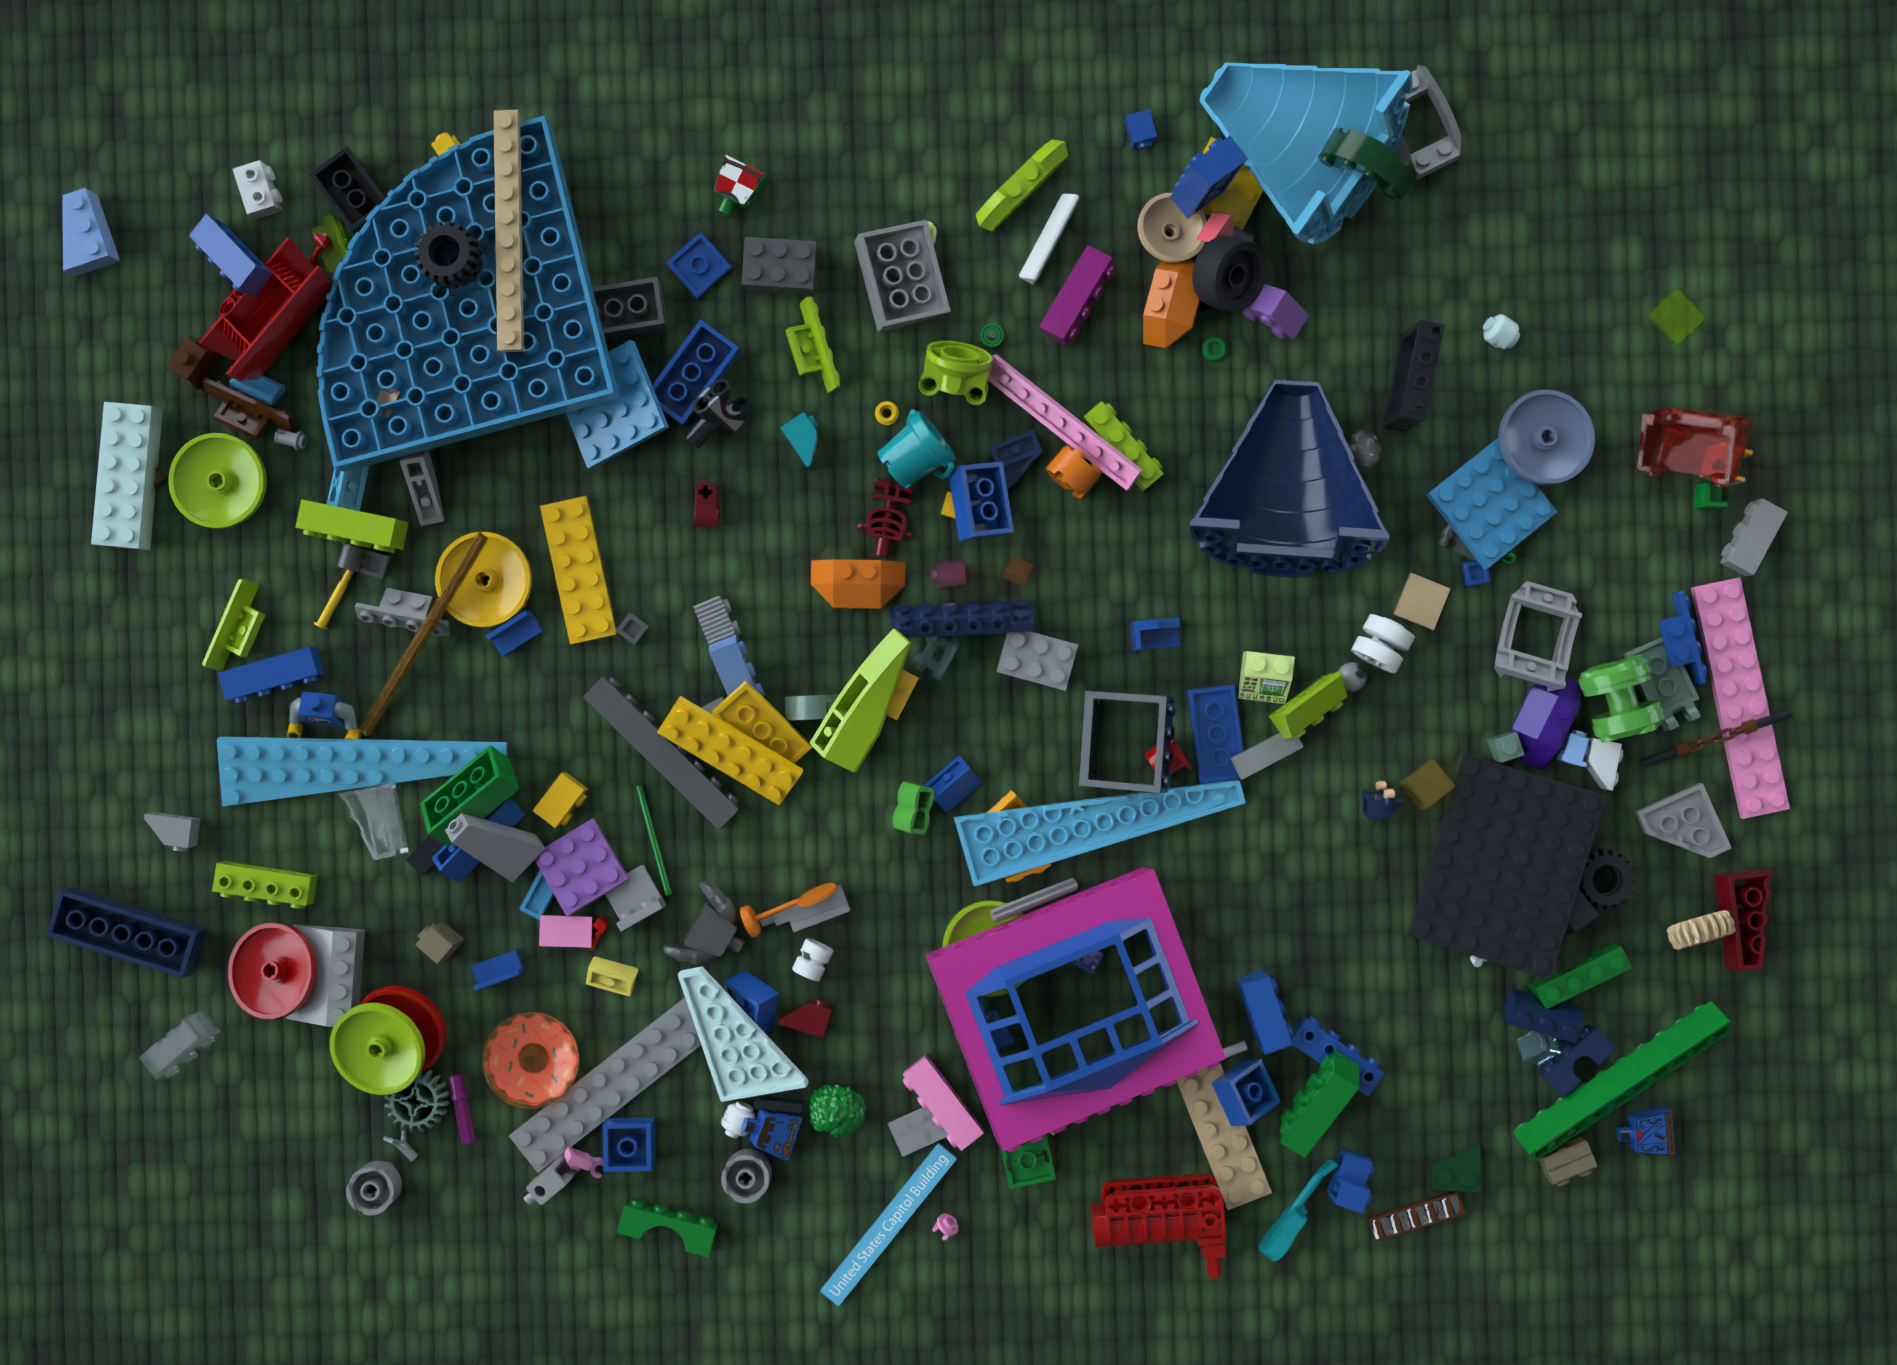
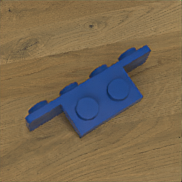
M1684 591L1673 592L1672 597L1677 617L1658 621L1669 667L1689 663L1694 684H1705L1707 669L1701 663L1700 655L1702 649L1700 643L1695 639L1696 625L1693 618H1690L1689 598L1684 594Z

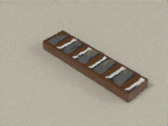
M1450 1191L1369 1216L1367 1219L1373 1239L1377 1242L1465 1215L1466 1212L1460 1193Z

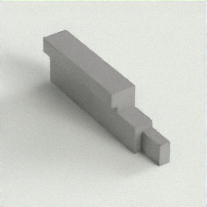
M840 884L836 886L837 889L831 896L817 904L807 907L796 905L762 919L760 922L762 927L774 922L778 926L790 921L793 932L849 912L851 909Z

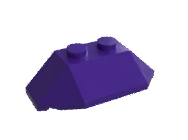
M1565 677L1566 687L1564 689L1547 692L1548 686L1541 684L1532 685L1511 727V732H1517L1524 752L1523 756L1518 757L1519 760L1539 770H1542L1560 749L1580 708L1582 694L1580 685Z

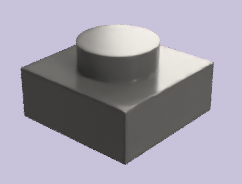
M629 612L616 632L632 644L637 645L650 626L632 612Z

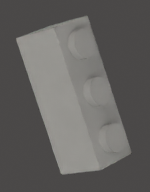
M1763 498L1751 501L1744 510L1745 517L1743 521L1738 523L1733 530L1734 537L1731 543L1724 547L1721 553L1723 558L1720 563L1743 576L1754 575L1788 512Z

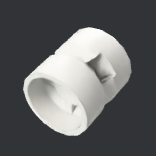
M806 938L800 950L802 956L797 957L792 970L808 979L820 981L825 970L823 964L829 962L834 950L821 942Z

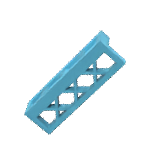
M369 466L346 472L334 468L327 505L360 511Z

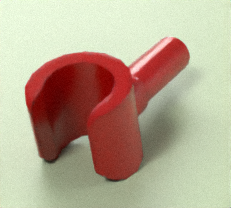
M318 232L312 238L317 246L309 260L311 265L315 264L322 250L331 246V240L325 232L323 234Z
M602 916L592 925L597 932L592 939V947L589 948L591 950L595 949L599 938L609 927V922Z

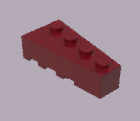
M1756 868L1714 874L1718 912L1729 911L1736 929L1733 934L1722 937L1726 969L1741 972L1763 968L1766 942L1764 927L1765 924H1768L1766 908L1767 900H1770L1771 895L1769 880L1773 877V870Z

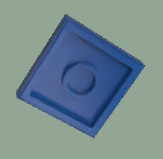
M702 232L666 262L668 267L697 299H700L733 269Z

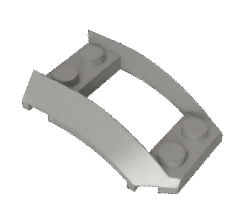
M1417 65V69L1411 72L1413 88L1410 94L1406 93L1405 102L1408 103L1427 93L1443 122L1448 136L1410 155L1401 133L1395 151L1402 155L1399 159L1405 165L1407 162H1410L1417 172L1415 179L1417 180L1460 159L1462 138L1445 96L1428 68Z
M1526 581L1511 595L1500 633L1494 666L1500 678L1503 674L1548 686L1547 692L1566 687L1565 677L1569 667L1573 641L1582 617V613H1579L1575 606L1577 602L1573 594ZM1521 605L1563 617L1552 661L1511 649Z

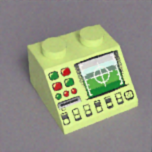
M1250 651L1243 652L1238 699L1285 704L1292 682L1295 657Z

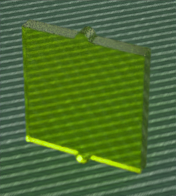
M1677 288L1665 299L1660 300L1659 305L1648 315L1675 345H1678L1688 334L1694 333L1693 329L1705 319L1702 313Z

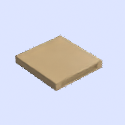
M1410 573L1393 615L1434 630L1451 588Z

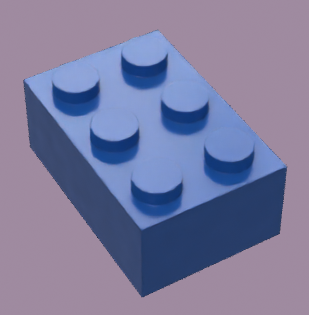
M1003 461L963 465L954 468L949 476L959 541L998 537L1013 533L1014 528Z
M1263 970L1236 978L1235 981L1259 1048L1264 1054H1268L1292 1046L1290 1038L1294 1037L1290 1024H1287L1286 1020L1283 1019L1282 1015H1285L1286 1011L1282 1001H1279L1275 995V992H1278V988L1274 978H1271L1270 974L1267 975Z

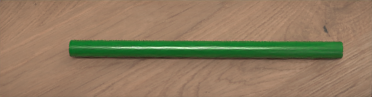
M643 785L636 786L665 896L672 894L644 788Z

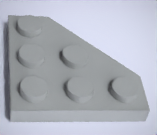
M1703 783L1695 784L1635 811L1641 828L1647 835L1708 858L1732 849Z

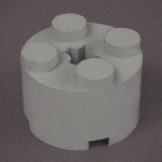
M754 1149L737 1151L731 1155L722 1172L721 1181L724 1191L739 1203H751L758 1200L769 1186L772 1177L771 1164L763 1152ZM747 1172L748 1175H751L750 1179H746V1175H743V1173Z
M372 1161L365 1164L354 1173L347 1185L346 1196L349 1204L355 1210L357 1209L365 1215H376L383 1212L401 1194L402 1180L400 1174L391 1162Z

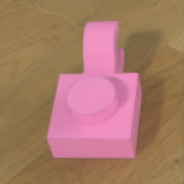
M567 1147L564 1157L570 1168L578 1171L581 1169L590 1170L593 1177L601 1178V1172L595 1170L598 1165L603 1166V1158L592 1157L589 1153Z

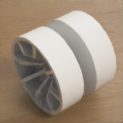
M1370 614L1362 629L1372 639L1358 636L1351 652L1380 669L1396 674L1403 658L1394 649L1407 652L1415 636L1401 624L1389 618Z

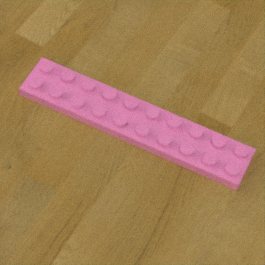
M1738 577L1691 587L1721 730L1741 726L1742 722L1770 715L1741 578ZM1772 725L1760 728L1758 731L1745 735V733L1736 735L1735 738L1725 741L1724 746L1740 818L1745 819L1790 809ZM1729 731L1722 733L1723 738L1730 736Z

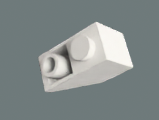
M1589 738V753L1586 758H1583L1582 762L1587 763L1586 768L1601 789L1613 791V787L1616 786L1619 777L1617 772L1618 763L1623 758L1622 744L1616 742L1601 743L1600 739Z

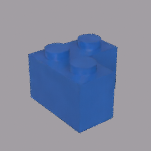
M1341 1147L1337 1159L1339 1165L1333 1171L1326 1192L1336 1205L1363 1214L1364 1208H1367L1371 1201L1370 1190L1366 1186V1182L1373 1175V1161L1368 1156Z

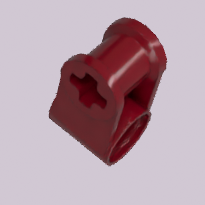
M701 482L695 489V527H719L718 489L710 482ZM707 486L709 490L713 491V494L709 495L708 499L701 495V491H705Z

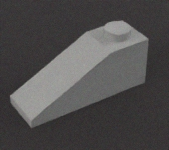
M429 450L401 457L400 464L420 525L443 522L445 519Z

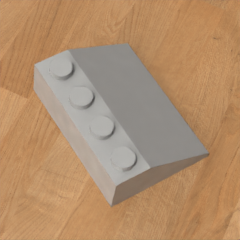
M927 220L857 235L854 244L878 333L909 326L951 312Z
M294 924L293 927L305 935L314 950L317 974L314 988L307 1001L297 1011L286 1016V1019L334 1027L348 1010L360 1004L365 929Z

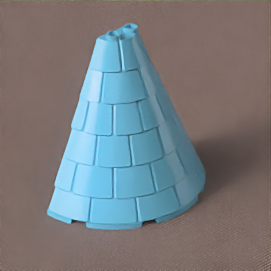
M1224 63L1222 68L1216 71L1214 79L1208 88L1202 91L1199 101L1215 124L1220 127L1225 137L1227 138L1230 135L1247 156L1248 160L1245 163L1247 169L1252 172L1265 194L1269 196L1280 215L1286 220L1295 237L1304 243L1317 244L1337 233L1341 229L1345 216L1351 219L1377 185L1376 182L1364 178L1363 173L1355 169L1350 171L1343 166H1340V168L1325 166L1320 162L1318 155L1335 128H1342L1344 133H1347L1349 129L1364 133L1395 150L1410 108V104L1405 101L1406 93L1410 94L1412 92V73L1408 70L1380 71V69L1317 68V66Z

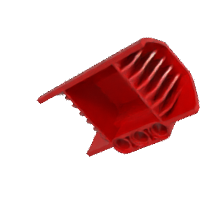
M288 237L266 263L262 262L273 275L257 296L247 292L242 294L234 289L220 306L219 319L199 341V344L236 361L227 371V375L233 379L258 380L323 304L327 293L331 291L332 283L326 272L318 265L313 268L298 246Z

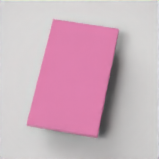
M540 915L539 946L591 948L592 917Z

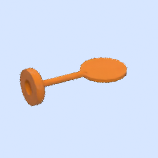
M835 883L817 886L804 893L799 899L792 900L759 915H756L752 907L745 905L740 908L743 924L748 934L755 938L761 933L760 920L796 905L807 907L817 904L831 896L837 887Z

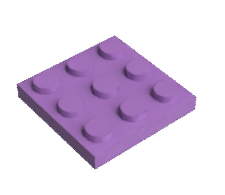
M594 818L546 846L535 859L536 864L566 916H571L629 880L628 875Z

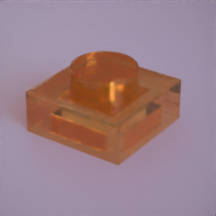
M1012 556L1002 578L1024 587L1033 565Z

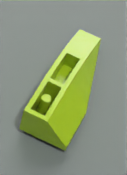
M892 629L858 668L829 709L809 743L823 758L852 772L858 771L880 735L911 646V642L897 629Z

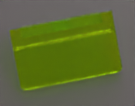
M331 214L323 217L325 224L313 228L312 232L314 235L318 232L321 234L325 232L330 238L331 246L322 250L321 255L328 272L333 273L336 271L339 262L342 263L349 250L347 248L349 244L339 219Z

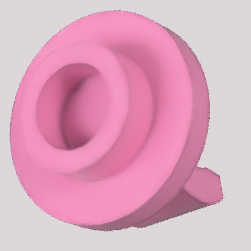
M943 1213L938 1217L932 1231L936 1232L940 1229L944 1233L942 1240H947L949 1236H954L958 1232V1224L953 1216Z

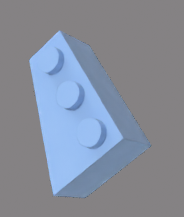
M87 188L63 195V271L73 276H79L120 262L98 195Z

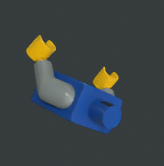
M302 692L301 698H297L290 705V724L286 734L287 738H290L291 733H296L298 738H301L304 728L301 722L344 727L348 730L344 739H361L362 732L356 729L357 721L354 708L350 703L336 695Z

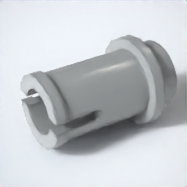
M277 429L274 441L277 444H284L294 447L295 450H301L306 448L308 437L300 431L294 433Z

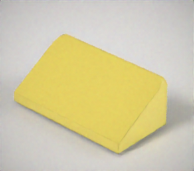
M593 957L588 967L586 985L631 997L638 968Z

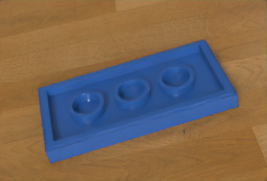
M1235 684L1187 690L1199 784L1240 779L1230 759L1243 752Z

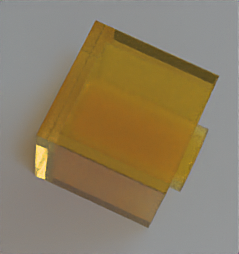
M1433 758L1425 761L1399 782L1422 810L1428 809L1455 787L1454 783Z

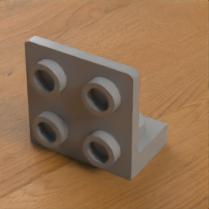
M644 865L626 873L629 880L605 894L620 920L616 923L620 931L666 906Z

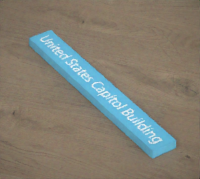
M938 1142L824 1284L820 1292L839 1306L956 1161L957 1156Z

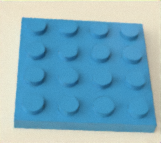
M629 340L609 352L620 399L566 413L588 469L598 467L669 428L635 341Z
M1498 438L1426 494L1427 498L1484 570L1493 565L1558 512L1536 484L1522 479L1511 470L1502 456Z

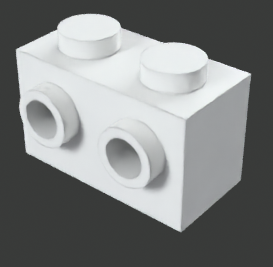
M258 160L233 169L246 213L256 220L282 211L280 206L282 197L278 189L274 187L273 180H275V175L270 166Z

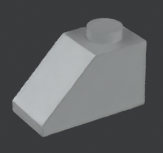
M157 812L144 814L145 821L164 845L173 846L175 851H188V848L197 846L201 818Z

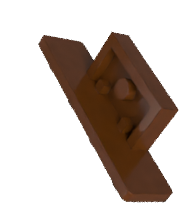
M208 378L203 380L206 393L223 400V403L213 416L216 422L256 440L260 438L269 423H273L290 432L294 428L292 419L287 412L280 409L275 410L262 400L249 398L242 391H234L218 380L212 381Z

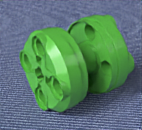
M1642 654L1596 665L1580 673L1578 682L1585 697L1605 694L1610 711L1591 718L1594 734L1601 739V743L1651 732L1662 725L1666 717L1660 701L1652 700L1638 703L1633 687L1652 679L1649 661L1643 658Z

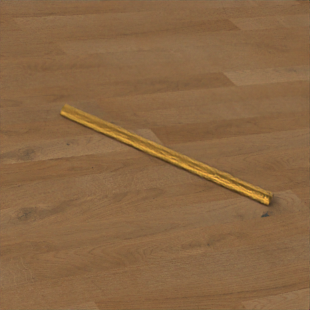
M481 532L475 534L477 535L474 536L476 539H472L474 540L471 541L473 544H469L471 545L468 546L470 549H466L468 550L465 551L467 554H463L465 555L462 556L464 559H460L462 560L459 561L461 564H457L459 565L456 566L458 569H454L456 570L453 571L455 574H451L453 575L450 576L452 579H448L450 580L447 581L449 584H445L447 586H444V589H442L444 591H441V594H439L441 596H438V599H436L438 601H435L436 603L433 604L435 606H432L433 608L430 609L432 611H429V616H426V621H423V626H420V631H417L418 633H416L415 638L411 641L412 643L408 646L410 648H407V651L405 650L407 653H404V656L402 655L404 658L399 660L401 663L396 665V670H393L394 673L390 675L391 678L389 677L388 682L384 685L386 687H383V692H380L381 694L377 697L378 699L374 702L373 707H371L373 709H370L369 714H367L368 716H366L365 721L361 724L362 726L358 729L365 736L371 735V732L376 728L377 723H379L380 718L385 713L384 711H386L387 706H389L390 701H392L393 696H395L396 691L401 686L400 684H402L403 679H405L406 674H408L409 669H411L412 664H414L420 654L419 652L426 645L425 642L429 640L428 637L430 638L431 632L433 633L434 628H436L437 623H439L440 618L445 613L444 610L448 608L447 605L451 603L452 598H454L455 593H457L458 588H460L461 583H463L464 578H466L467 573H469L470 568H472L473 563H475L476 558H478L479 553H481L482 548L487 543L488 538Z

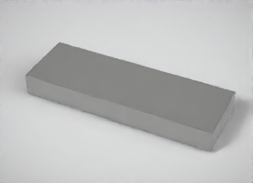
M1279 732L1230 759L1240 779H1244L1303 748V745L1299 738L1295 740L1293 737L1284 739Z

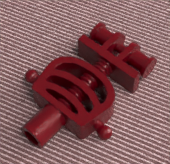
M876 477L874 490H885V494L872 492V498L886 501V507L871 510L867 516V524L859 523L857 528L859 530L867 529L869 537L877 538L874 555L888 557L891 541L901 542L903 536H907L909 539L914 537L913 532L906 531L908 524L906 516L894 509L895 503L910 505L911 499L902 498L899 495L900 493H905L911 496L913 485L906 489L899 483L897 485L891 484V479L889 478L886 481ZM890 489L896 490L895 496L889 495ZM880 512L884 513L883 518H875L872 520L875 514ZM894 514L903 520V525L893 520ZM883 523L881 527L872 528L873 524ZM891 525H895L896 527H898L900 529V533L891 529Z

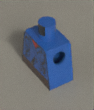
M1666 1106L1631 1113L1628 1115V1127L1616 1128L1618 1141H1629L1630 1147L1638 1153L1677 1156L1673 1110Z

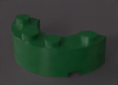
M1335 128L1318 155L1320 162L1328 167L1335 166L1340 168V166H1343L1350 171L1355 169L1363 173V177L1367 180L1376 182L1380 189L1384 191L1383 194L1388 198L1403 200L1417 176V172L1411 163L1407 162L1405 165L1399 160L1402 156L1401 154L1371 136L1352 129L1344 133L1342 128Z

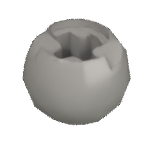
M1345 663L1338 670L1342 675L1346 691H1359L1365 686L1367 677L1365 672L1362 673L1358 667L1359 663Z

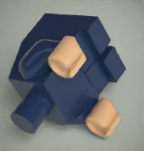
M1385 781L1376 782L1377 791L1375 793L1369 790H1362V813L1368 820L1389 817L1396 814V807H1404L1403 797L1395 798V791L1387 789Z

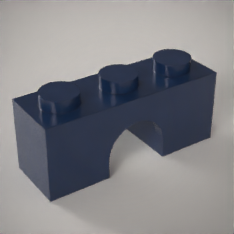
M1513 988L1503 1006L1507 1024L1576 1043L1585 1026L1581 1007L1561 1002L1555 1006L1554 1010L1545 1009L1536 1001L1534 994Z
M1588 1024L1584 1026L1576 1043L1568 1041L1563 1043L1558 1048V1053L1554 1057L1546 1059L1541 1064V1069L1537 1072L1556 1093L1565 1097L1581 1082L1573 1071L1574 1062L1579 1057L1587 1056L1591 1061L1599 1065L1616 1048L1596 1027Z

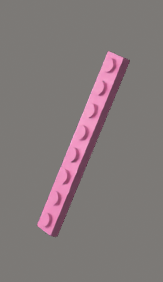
M997 354L992 356L993 361L988 377L989 382L1072 448L1079 449L1085 454L1086 459L1096 465L1125 490H1129L1143 471L1140 467Z

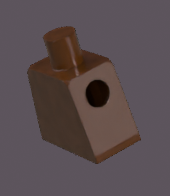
M187 338L174 353V357L169 362L168 367L178 377L198 390L222 354L200 345L199 341L201 339Z

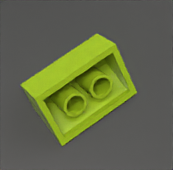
M1337 671L1322 676L1269 715V718L1284 739L1293 737L1295 740L1306 733L1304 728L1310 724L1315 726L1324 719L1323 714L1329 710L1334 712L1343 705L1341 701L1347 697L1341 673Z

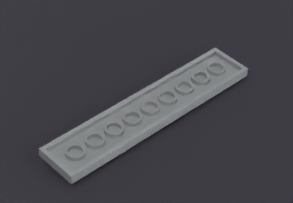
M684 997L509 1135L537 1173L563 1154L567 1147H572L701 1045L686 998Z

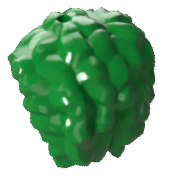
M824 1085L823 1088L814 1090L809 1098L810 1122L818 1132L825 1131L835 1138H840L856 1133L864 1122L866 1112L864 1099L859 1093L856 1094L855 1091H851L850 1087Z

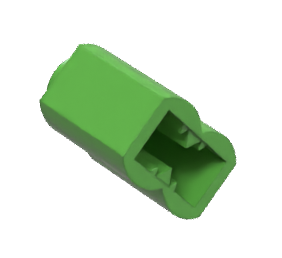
M903 781L898 791V806L893 815V827L908 833L924 835L929 825V810L934 801V789L921 784Z

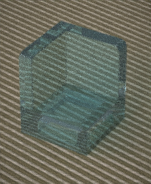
M1532 1031L1517 1039L1523 1062L1538 1065L1560 1054L1555 1037Z

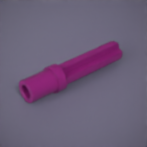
M462 1073L449 1075L450 1096L454 1104L461 1142L463 1145H468L476 1141L467 1099L468 1093L465 1090Z

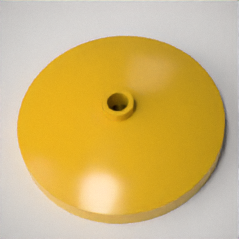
M479 532L470 533L458 538L441 555L435 573V586L438 596H441L439 594H441V591H444L442 590L444 586H447L445 584H449L447 583V581H450L448 579H452L450 578V576H453L451 574H455L453 573V571H456L454 569H458L456 568V566H459L457 564H461L459 563V561H462L460 559H464L462 558V556H465L463 554H467L465 553V551H468L466 549H470L468 546L471 545L469 544H473L471 541L476 539L474 536H477L475 534H479ZM481 532L488 538V541L485 543L484 548H482L481 553H479L478 558H476L475 563H473L472 568H470L469 573H467L466 578H464L463 583H461L460 588H458L457 593H455L454 598H452L451 603L447 605L448 608L446 610L454 618L465 624L476 627H493L511 620L525 606L532 588V572L527 557L514 542L495 533ZM486 576L490 578L488 585L484 584L483 581Z

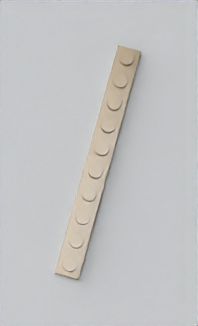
M518 110L494 111L497 350L499 352H523L520 112Z

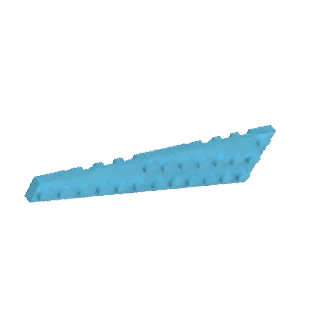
M219 737L217 739L222 807L455 775L490 745L508 757V742Z
M1236 779L1168 788V793L1138 792L954 817V821L973 885L977 886L1242 805L1246 802L1241 783Z

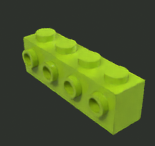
M1101 401L1083 417L1082 421L1143 470L1135 481L1136 485L1143 492L1164 474L1161 471L1163 467L1156 458L1151 459L1147 455L1146 451L1148 449L1141 440L1138 439L1136 441L1130 435L1132 433L1130 427L1124 421L1119 422L1115 417L1117 413L1109 403L1105 405Z
M223 861L216 863L212 891L220 892V896L226 898H235V895L244 896L243 900L256 902L258 899H265L267 904L282 905V902L290 903L292 908L305 909V906L314 903L318 875Z

